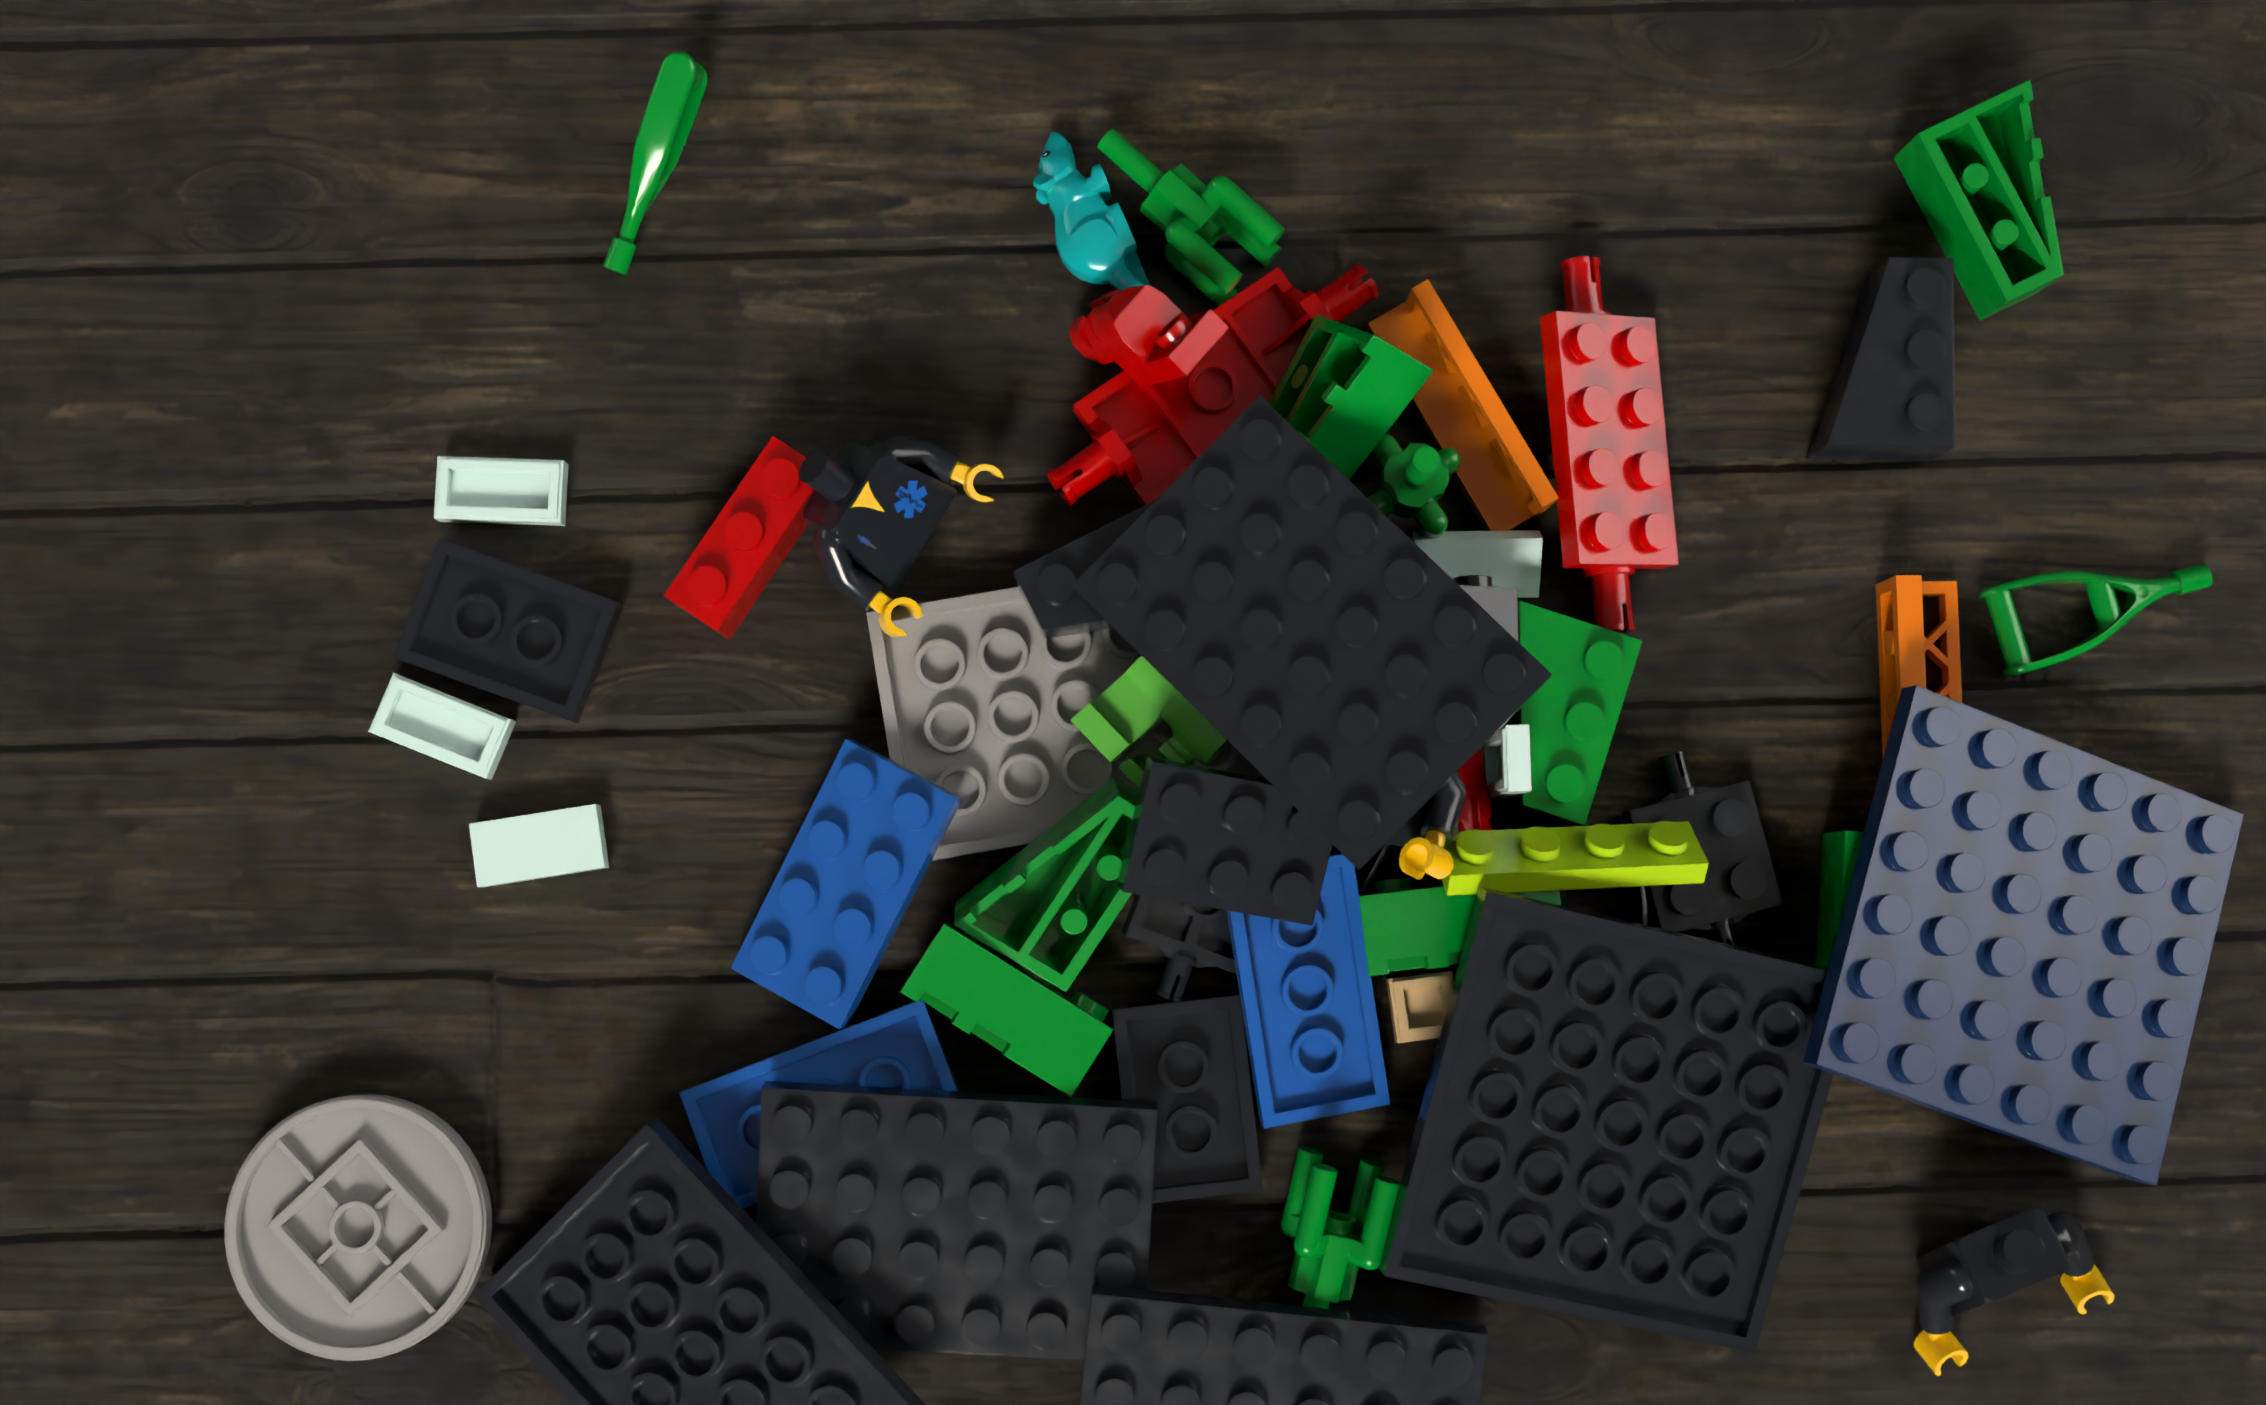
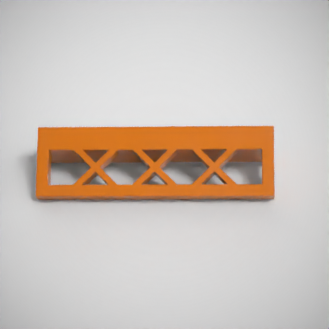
M1428 279L1411 289L1406 302L1367 323L1365 330L1368 333L1379 337L1434 370L1409 404L1437 451L1450 447L1459 453L1461 462L1452 476L1485 531H1512L1545 512L1559 498Z
M1896 575L1876 584L1883 758L1902 688L1917 685L1926 689L1925 654L1942 669V686L1935 693L1962 703L1957 581H1922V575ZM1922 596H1938L1940 623L1925 637ZM1939 637L1941 651L1933 644Z

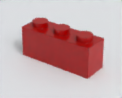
M772 436L663 596L730 640L808 525L803 519V509L815 490L802 482L799 477L800 467L806 457Z

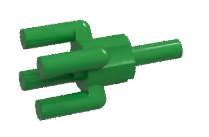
M1115 129L1109 130L1098 143L1097 148L1149 194L1142 203L1140 211L1165 233V238L1168 241L1164 248L1166 261L1217 307L1240 293L1234 287L1243 276L1240 271L1212 247L1225 232L1264 267L1268 266L1281 251V247L1276 242L1283 235L1286 228L1228 177L1217 175L1206 186L1181 163L1164 174Z
M1385 434L1364 461L1367 471L1372 474H1379L1377 491L1367 498L1386 516L1394 514L1401 518H1414L1417 526L1413 532H1417L1420 536L1427 539L1439 538L1448 526V518L1437 501L1444 494L1449 479L1458 469L1461 462L1460 455L1455 449L1450 447L1436 451L1435 448L1423 443H1410L1403 451L1391 435Z
M1301 1146L1298 1149L1281 1221L1282 1232L1287 1237L1294 1239L1295 1255L1288 1285L1293 1290L1305 1293L1303 1306L1329 1309L1330 1302L1338 1303L1342 1300H1351L1359 1267L1367 1270H1374L1379 1267L1401 1182L1383 1176L1384 1164L1374 1160L1360 1159L1348 1213L1330 1210L1329 1207L1338 1170L1322 1164L1324 1156L1322 1151Z

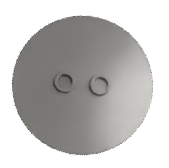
M353 1094L331 1098L309 1105L279 1122L255 1145L245 1159L232 1186L226 1208L224 1224L226 1256L231 1276L247 1307L259 1322L285 1343L314 1356L332 1360L359 1361L381 1358L409 1348L436 1332L460 1310L473 1292L484 1269L491 1243L492 1207L490 1194L484 1174L470 1147L447 1122L433 1112L407 1100L387 1095Z

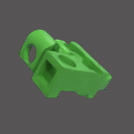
M1140 656L1095 701L1089 702L1071 719L1072 723L1110 763L1123 761L1163 720L1172 728L1173 736L1159 748V751L1128 758L1119 766V769L1139 790L1148 756L1193 765V762L1197 759L1207 765L1230 744L1143 656Z

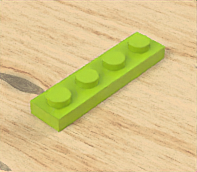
M1659 821L1656 823L1616 825L1595 824L1592 826L1550 828L1531 827L1527 829L1483 831L1472 829L1459 832V835L1453 837L1452 842L1444 844L1443 848L1451 853L1454 867L1451 874L1441 880L1447 896L1478 894L1480 887L1506 893L1701 884L1705 881L1709 863L1689 821Z

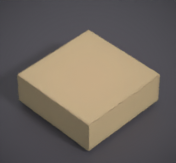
M1452 971L1386 979L1395 1043L1439 1038L1454 985Z

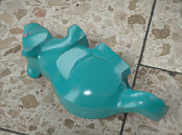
M1057 132L1050 133L1040 156L1038 175L1033 180V186L1038 189L1036 199L1044 205L1049 203L1050 210L1055 218L1056 248L1062 263L1072 275L1089 283L1111 285L1119 290L1150 285L1136 252V242L1119 203L1116 202L1110 206L1105 204L1112 199L1109 183L1101 165L1093 166L1090 177H1084L1076 169L1070 143Z

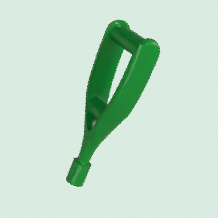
M671 52L663 59L635 141L628 201L618 238L613 237L603 264L604 267L627 275L637 247L633 242L641 222L676 167L707 87L708 77L705 69L685 52Z
M2205 563L2172 571L2169 577L2159 579H2136L2087 571H2060L2024 577L1984 588L1979 592V599L1985 598L2007 669L2003 670L2002 673L2006 677H2012L2054 665L2080 655L2108 639L2152 602L2171 593L2183 595L2208 588L2212 585L2213 578L2209 567ZM2052 583L2084 584L2098 630L2084 641L2067 650L2032 662L2010 591ZM2114 589L2124 593L2127 598L2126 604L2121 610Z

